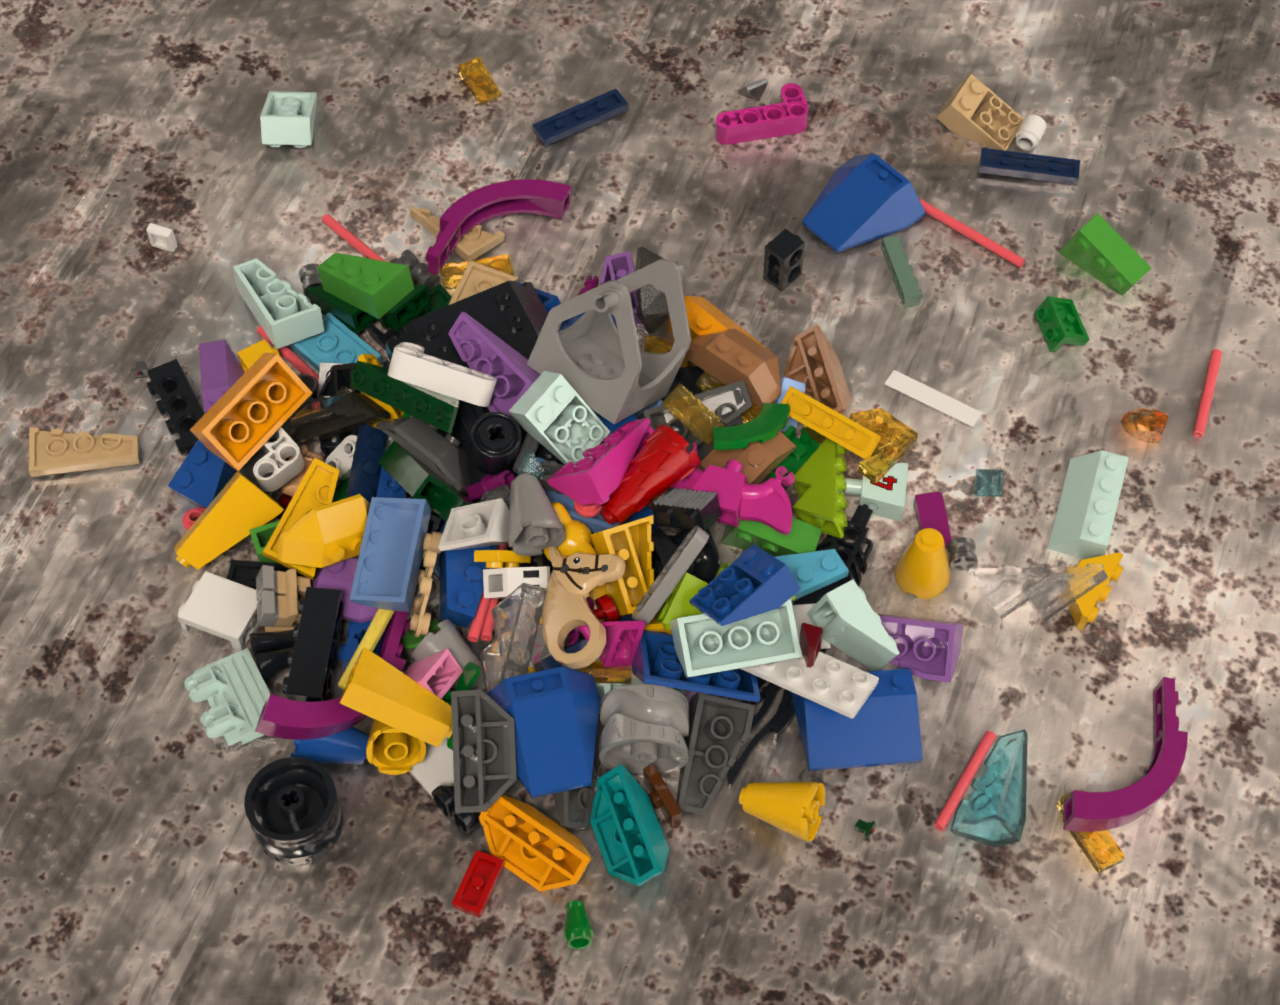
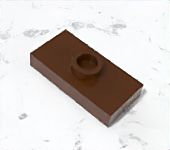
M652 764L645 767L644 783L650 791L648 796L653 807L656 810L660 808L671 829L680 826L682 810L656 766Z

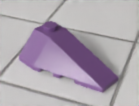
M461 312L448 334L462 361L467 362L470 369L489 374L497 379L490 406L487 408L491 412L507 414L515 420L509 413V410L541 374L526 365L528 359L466 312Z
M225 339L199 344L204 413L245 373Z
M878 614L881 624L888 635L895 640L897 649L900 652L889 663L903 669L910 668L911 673L921 679L942 682L952 681L961 652L964 623Z

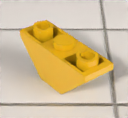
M1117 552L1084 559L1079 562L1068 581L1064 593L1077 629L1083 631L1087 622L1093 624L1100 611V608L1097 607L1100 601L1106 602L1112 590L1109 584L1112 580L1117 582L1124 567L1120 566L1123 554Z

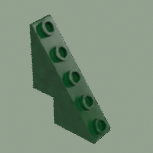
M413 284L414 290L378 319L324 291L323 286L306 288L312 305L316 304L319 306L321 313L324 315L330 312L356 334L360 333L375 320L398 332L408 322L432 305L427 285Z
M357 360L355 370L351 373L352 388L442 431L452 433L459 407V399L394 379L387 375L388 368Z
M396 441L392 442L378 461L413 498L426 499L429 506L446 523L452 508L475 504L473 500L464 493L454 489Z

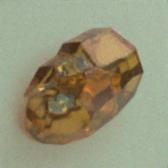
M1141 408L1125 413L1121 424L1124 430L1132 437L1147 443H1159L1170 414L1155 408L1152 410Z

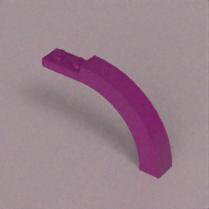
M509 180L481 187L461 197L440 218V231L437 235L436 243L433 247L430 246L426 253L428 273L438 276L461 238L469 230L489 219L508 214L529 213L561 220L570 206L572 186L546 180Z
M395 611L388 623L379 657L402 672L406 660L399 658L403 649V644L399 642L401 636L406 635L410 626V620L407 619L408 612ZM270 694L262 708L255 732L283 739H317L345 731L357 725L368 716L340 704L342 697L320 702H302Z
M1163 677L1153 690L1154 750L1152 761L1145 776L1136 783L1116 791L1085 792L1073 790L1063 803V830L1097 832L1126 825L1149 811L1174 783L1185 759L1188 732L1178 731L1179 717L1176 716V706L1179 694L1178 691H1175V679Z

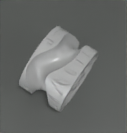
M632 684L615 688L602 697L600 721L604 728L599 742V759L604 766L612 770L621 764L625 766L631 775L644 776V768L652 764L656 766L660 775L675 772L687 764L689 754L683 737L689 734V701L685 695L665 686Z

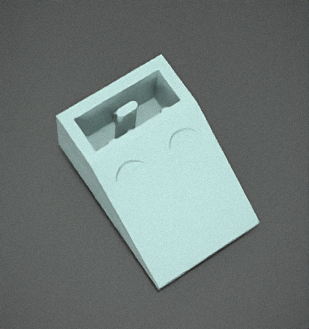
M544 371L509 410V413L532 437L564 464L568 462L575 464L583 459L582 453L599 445L603 438L610 433L609 429L579 394L558 373Z
M854 579L826 593L807 613L814 626L822 628L823 639L871 671L881 670L900 654L895 640L888 635L881 624L880 616L872 610L866 600L864 591L857 586Z

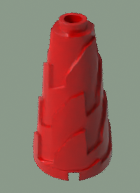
M660 424L643 443L644 447L629 463L630 467L626 470L619 487L609 495L610 499L607 502L601 504L602 512L600 515L610 525L614 523L621 525L635 512L639 513L658 495L661 496L670 486L672 487L679 480L682 481L699 466L700 459L696 451L693 450L688 454L686 447L689 443L667 425L661 426Z

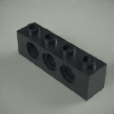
M175 359L148 370L147 373L150 381L146 382L151 396H157L159 399L156 401V405L161 416L167 415L168 417L165 423L171 436L176 434L178 437L174 441L180 455L186 454L187 456L198 440L190 429L201 419L204 412L179 362Z

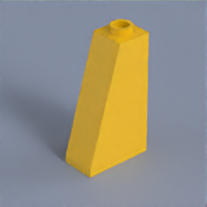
M237 471L174 546V551L177 554L175 559L186 568L192 565L199 570L250 535V529L263 526L281 514L284 508Z
M363 647L351 670L340 704L435 747L440 746L444 737L449 739L452 735L451 706L375 653Z

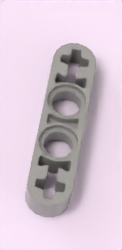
M695 526L687 534L634 609L631 616L633 620L644 621L646 626L654 618L709 538L707 532L699 526Z

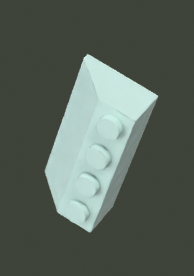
M1101 450L1070 459L1047 549L1083 559L1105 555L1129 457Z
M791 599L787 600L778 609L724 626L719 625L705 614L681 617L670 621L675 651L687 678L802 657Z

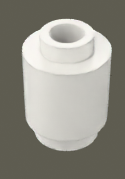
M1027 115L1024 118L1016 134V144L1020 149L1031 151L1038 146L1047 128L1046 122L1040 116Z

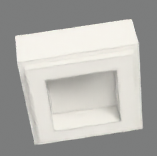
M152 223L149 224L146 231L151 246L174 252L177 248V242L173 230Z

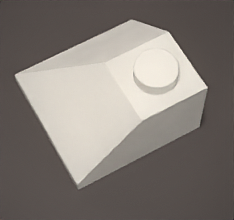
M499 498L452 508L438 545L439 550L481 548L508 543L509 509L503 499Z

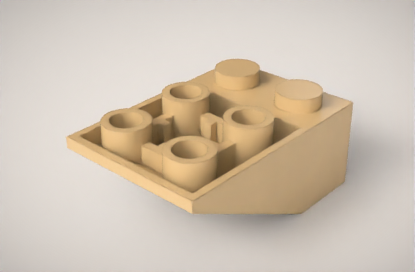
M970 74L955 87L936 116V119L954 134L992 149L1004 151L1008 149L1024 120L1023 117L973 74Z

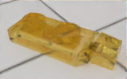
M679 384L661 403L670 414L701 442L703 441L707 445L712 441V427H724L720 422L721 420L682 384Z
M1071 793L1062 796L1056 804L1062 814V820L1063 803ZM1107 830L1097 832L1069 831L1098 874L1124 861L1125 855Z

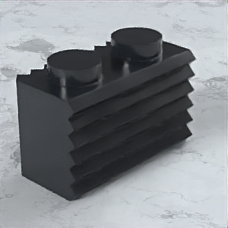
M670 486L652 504L655 524L657 526L688 530L699 526L706 532L715 523V520L721 517L718 495L715 491L713 493L710 491L707 493L705 490L697 492L695 489L693 491L686 488L682 490L681 488L677 489Z

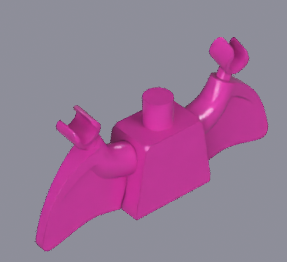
M693 442V450H695L698 455L696 443ZM731 459L727 461L725 468L711 465L705 471H702L697 467L682 481L679 480L672 486V488L676 487L682 490L684 488L687 490L691 489L692 491L695 489L697 492L699 490L702 492L705 490L707 493L715 491L718 495L721 517L715 520L717 522L739 527L741 520L757 521L784 535H788L791 532L792 507L782 485H792L795 481V476L793 472H790L786 477H783L788 472L785 466H779L776 469V478H770L761 484H747L746 475L741 473L743 469L742 464Z

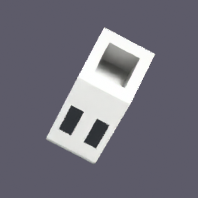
M550 567L483 570L484 598L509 599L545 596L550 579Z

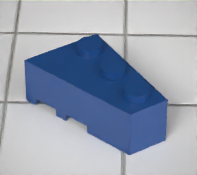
M198 439L168 484V487L186 501L199 508L206 509L233 477V473L236 470L208 450Z
M446 522L439 531L440 533H443L446 526ZM497 545L441 551L439 558L440 619H449L453 624L464 628L470 625L475 617L484 589L483 570L490 569L486 568V562H474V550H496Z

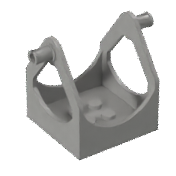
M660 259L618 280L608 281L553 307L548 313L526 365L539 374H542L544 371L561 374L592 410L613 424L664 398L691 344L681 281L685 274L684 265H678V261L673 262L668 259ZM646 285H653L657 290L665 294L675 341L670 352L649 353L639 349L630 292ZM584 313L570 327L558 331L563 321ZM611 314L615 317L617 328L613 322Z

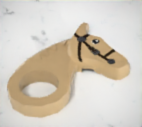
M552 546L548 548L553 571L545 591L542 609L543 638L554 659L562 666L575 670L587 667L599 658L606 644V629L592 612L586 601L587 597L590 596L589 592L597 585L601 586L605 583L621 579L626 565L619 555L577 552L563 557L558 549ZM578 626H589L591 633L587 645L576 653H565L564 641L568 633Z

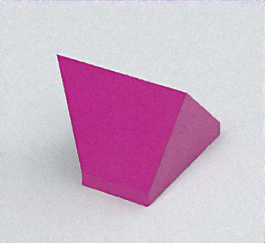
M601 621L606 629V644L599 657L604 667L631 666L645 628V622ZM578 626L583 636L589 641L591 633L589 626Z

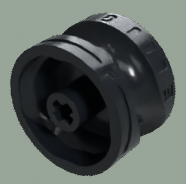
M661 528L651 530V542H654V551L651 552L654 581L691 530L680 529L675 535H667ZM707 529L706 532L709 534V538L686 572L709 584L715 578L721 565V560L711 532Z
M286 757L273 761L259 770L247 787L244 801L246 816L259 847L271 859L288 865L311 863L326 855L340 838L344 820L342 807L334 781L326 769L317 762L301 757Z

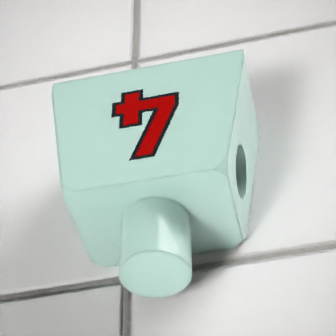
M908 463L866 464L863 468L862 479L846 478L847 490H844V494L860 496L859 505H868L869 509L873 510V515L902 521L905 508Z

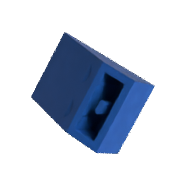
M753 544L743 551L733 563L723 569L708 585L700 589L689 603L719 625L724 626L778 609L801 588L786 564Z

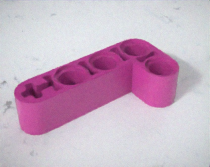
M788 83L781 88L780 103L720 113L716 117L715 139L720 144L730 145L803 132L807 128L808 105L802 88L797 84Z

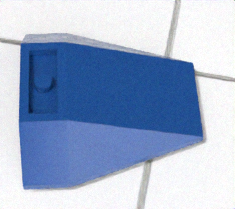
M873 153L854 156L837 168L802 220V225L832 250L839 253L905 230L924 217L926 212L911 182Z
M562 666L505 678L487 693L493 701L515 719L517 777L531 798L591 786L600 710V699L592 675Z

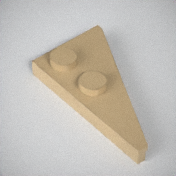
M414 206L410 208V216L437 237L440 231V218L432 216L431 210ZM477 225L461 238L453 251L469 263L470 260L473 261L504 242L505 234L501 231H497L496 235L482 231L481 225Z

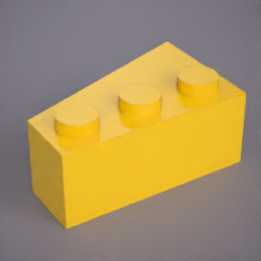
M653 515L591 534L597 554H615L625 561L626 568L622 578L606 583L609 596L619 616L633 613L654 582L651 554L654 551V542H651Z

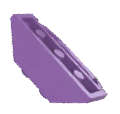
M349 558L323 568L317 567L313 580L310 579L311 587L341 590L345 601L343 619L358 623L373 620L379 608L360 605L349 600L358 559Z

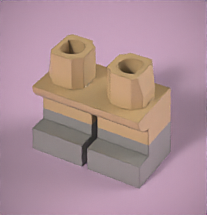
M262 565L256 577L257 626L291 627L294 621H300L301 614H299L297 596H305L306 588L311 587L310 578L296 576V569L282 572L274 571V566Z

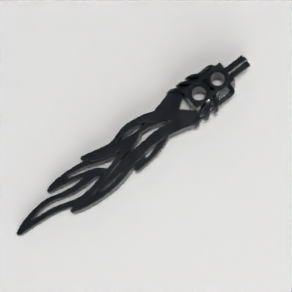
M858 505L851 521L847 520V527H844L842 539L827 534L825 540L818 544L815 550L835 549L849 570L848 576L799 598L793 605L815 604L826 593L853 579L858 586L862 581L861 573H866V561L873 548V542L868 539L869 528L866 527L873 513V510L869 509L868 505ZM845 540H853V541H855V542L849 543V542H846ZM867 544L868 546H867L865 552L863 553V549H864L865 545ZM820 649V652L826 654L827 649ZM757 677L760 689L767 681ZM770 682L760 692L761 698L759 702L751 701L749 703L748 700H742L743 703L755 705L756 708L765 698L760 710L753 718L750 733L766 717L782 687ZM784 689L782 700L774 717L754 736L738 761H735L733 766L730 767L727 773L729 788L735 784L742 769L759 744L773 731L774 739H778L796 717L791 691Z

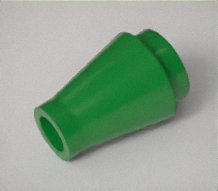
M580 900L570 901L566 904L567 912L563 938L567 942L568 947L583 949L591 945L594 932L585 911L584 902Z

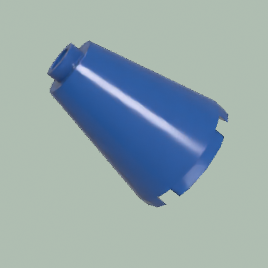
M351 727L340 733L317 739H294L293 745L296 746L294 753H291L290 757L307 758L317 763L363 764L364 760L367 759L366 745L369 734Z

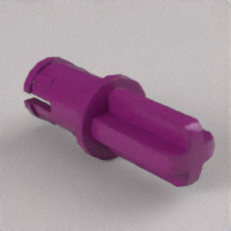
M509 470L493 476L486 475L482 478V481L467 487L468 497L474 500L485 496H496L499 491L511 488V482L515 477L513 473L508 475L510 473Z

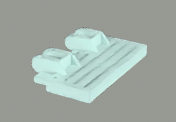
M248 648L194 671L193 675H189L185 679L184 686L187 691H190L189 697L192 702L199 703L207 700L211 707L208 711L203 712L200 717L203 726H206L205 732L209 738L215 739L219 736H224L228 746L239 741L245 744L264 736V734L255 732L262 708L270 696V692Z

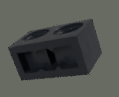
M784 229L765 246L763 279L781 292L802 275L805 242L798 235Z

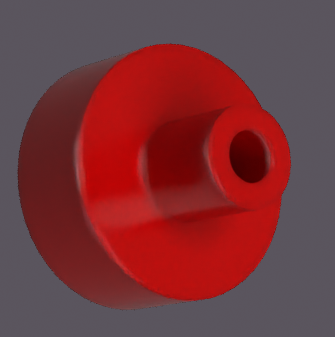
M607 594L595 599L597 609L592 612L598 620H619L618 611Z

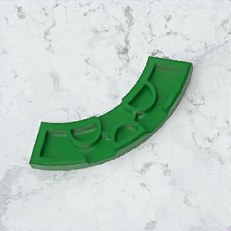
M763 403L760 414L749 422L730 427H712L713 449L747 448L748 443L758 441L762 444L777 436V432L780 429L786 427L789 419L790 405Z

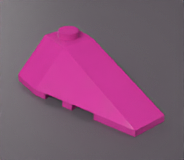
M649 418L625 423L603 438V444L582 453L583 459L575 464L568 462L547 480L548 484L581 505L594 503L598 506L607 502L610 499L609 495L619 487L629 463L650 424Z

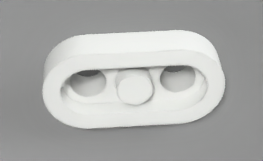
M358 435L347 436L325 461L326 464L334 468L336 466V469L340 470L337 480H346L350 476Z

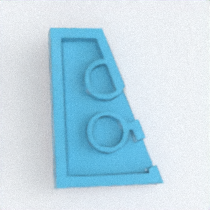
M835 549L775 557L787 565L801 588L793 595L796 599L847 577L849 572Z

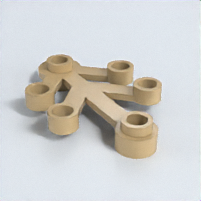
M432 531L431 534L426 533L424 538L423 550H426L423 567H425V570H419L416 586H419L420 596L414 595L411 609L413 614L409 630L414 631V637L418 638L420 635L426 636L430 626L431 613L425 612L432 587L433 579L431 576L437 555L440 556L441 553L438 545L443 533Z

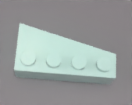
M257 258L233 266L238 292L276 349L325 332L321 308L316 304H310L307 301V297L301 292L297 294L292 290L288 282L279 280L276 273Z

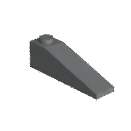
M742 380L644 410L637 419L648 417L650 420L649 425L653 430L660 424L661 426L667 425L689 443L686 448L690 452L694 448L693 442L696 443V446L703 443L712 436V427L726 426L752 406V402L745 382Z

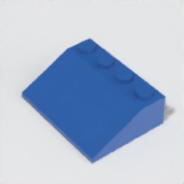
M649 630L643 631L632 662L633 674L643 683L753 702L760 701L757 676L739 668L687 678L676 654L672 634Z
M910 668L866 671L877 676L879 681L854 718H849L791 692L808 771L922 762L917 693Z

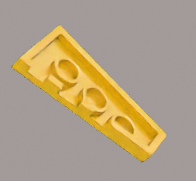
M317 458L313 459L264 548L262 555L290 569H296V572L313 580L316 567L284 563L278 560L280 535L286 530L289 532L295 523L312 509L332 503L340 470Z

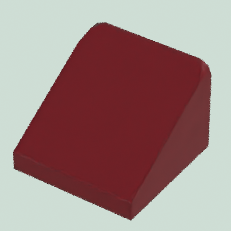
M802 623L799 644L806 666L811 668L814 666L821 649L823 630L821 627Z

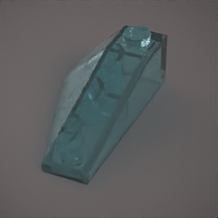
M1025 729L999 737L984 762L987 767L979 779L974 778L970 785L973 789L967 801L961 800L956 809L950 829L954 835L992 847L1020 842L1026 820L1028 733Z

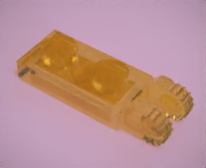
M509 254L473 260L476 263L514 276ZM468 261L459 264L455 262L446 263L443 266L440 274L446 277L442 281L444 288L448 290L457 288L469 263Z

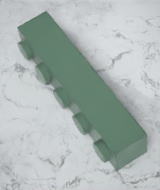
M898 235L882 238L881 249L903 307L919 306L922 291L917 287V278L913 276V269L908 263L907 253H904L903 242L899 240Z

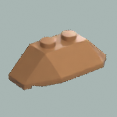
M816 324L794 337V346L789 355L784 375L787 378L806 384V395L841 414L847 410L852 398L839 358L821 328Z
M737 329L696 336L691 341L685 355L686 359L725 385L744 380L751 402L762 409L763 403H774L781 396L778 357Z
M779 430L777 436L762 444L756 441L748 443L747 448L733 450L713 449L700 462L699 469L705 471L711 465L725 468L727 461L733 459L742 464L743 469L741 473L746 475L747 484H760L796 448V445Z

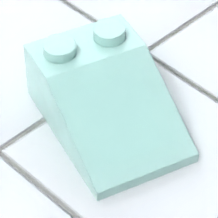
M269 91L260 116L262 144H269L270 147L293 145L296 148H304L311 145L314 136L317 92Z

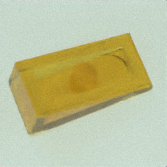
M480 57L458 65V74L480 105L502 96Z

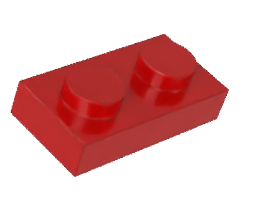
M476 850L452 901V908L481 918L505 866L504 860Z

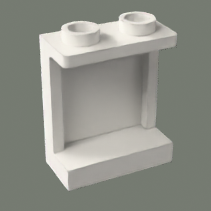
M205 571L201 579L194 583L192 594L187 602H184L179 608L178 619L182 629L189 631L191 627L229 640L232 648L236 651L244 650L250 642L249 634L255 633L258 628L256 590Z

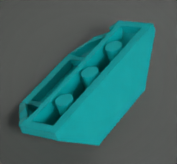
M620 764L597 779V791L593 800L590 823L609 875L641 886L664 872L669 847L650 797L625 766Z

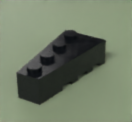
M307 587L305 597L300 598V623L295 624L293 639L296 640L294 650L289 651L288 655L289 677H284L282 693L289 700L320 702L326 701V694L333 693L334 682H332L330 666L337 664L338 648L337 643H334V639H340L345 606L341 590Z

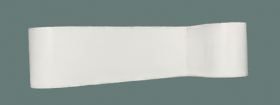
M401 342L394 347L387 373L388 376L474 405L490 406L497 381L495 377L424 354L425 349L417 344Z
M281 427L261 447L266 455L255 463L253 473L262 490L273 492L303 470L305 464L298 445ZM273 438H278L275 442H269ZM289 456H295L292 460L285 461ZM270 472L273 473V474H272L271 476H269V477H266V478L263 477V476H264L265 474H267V473H270Z

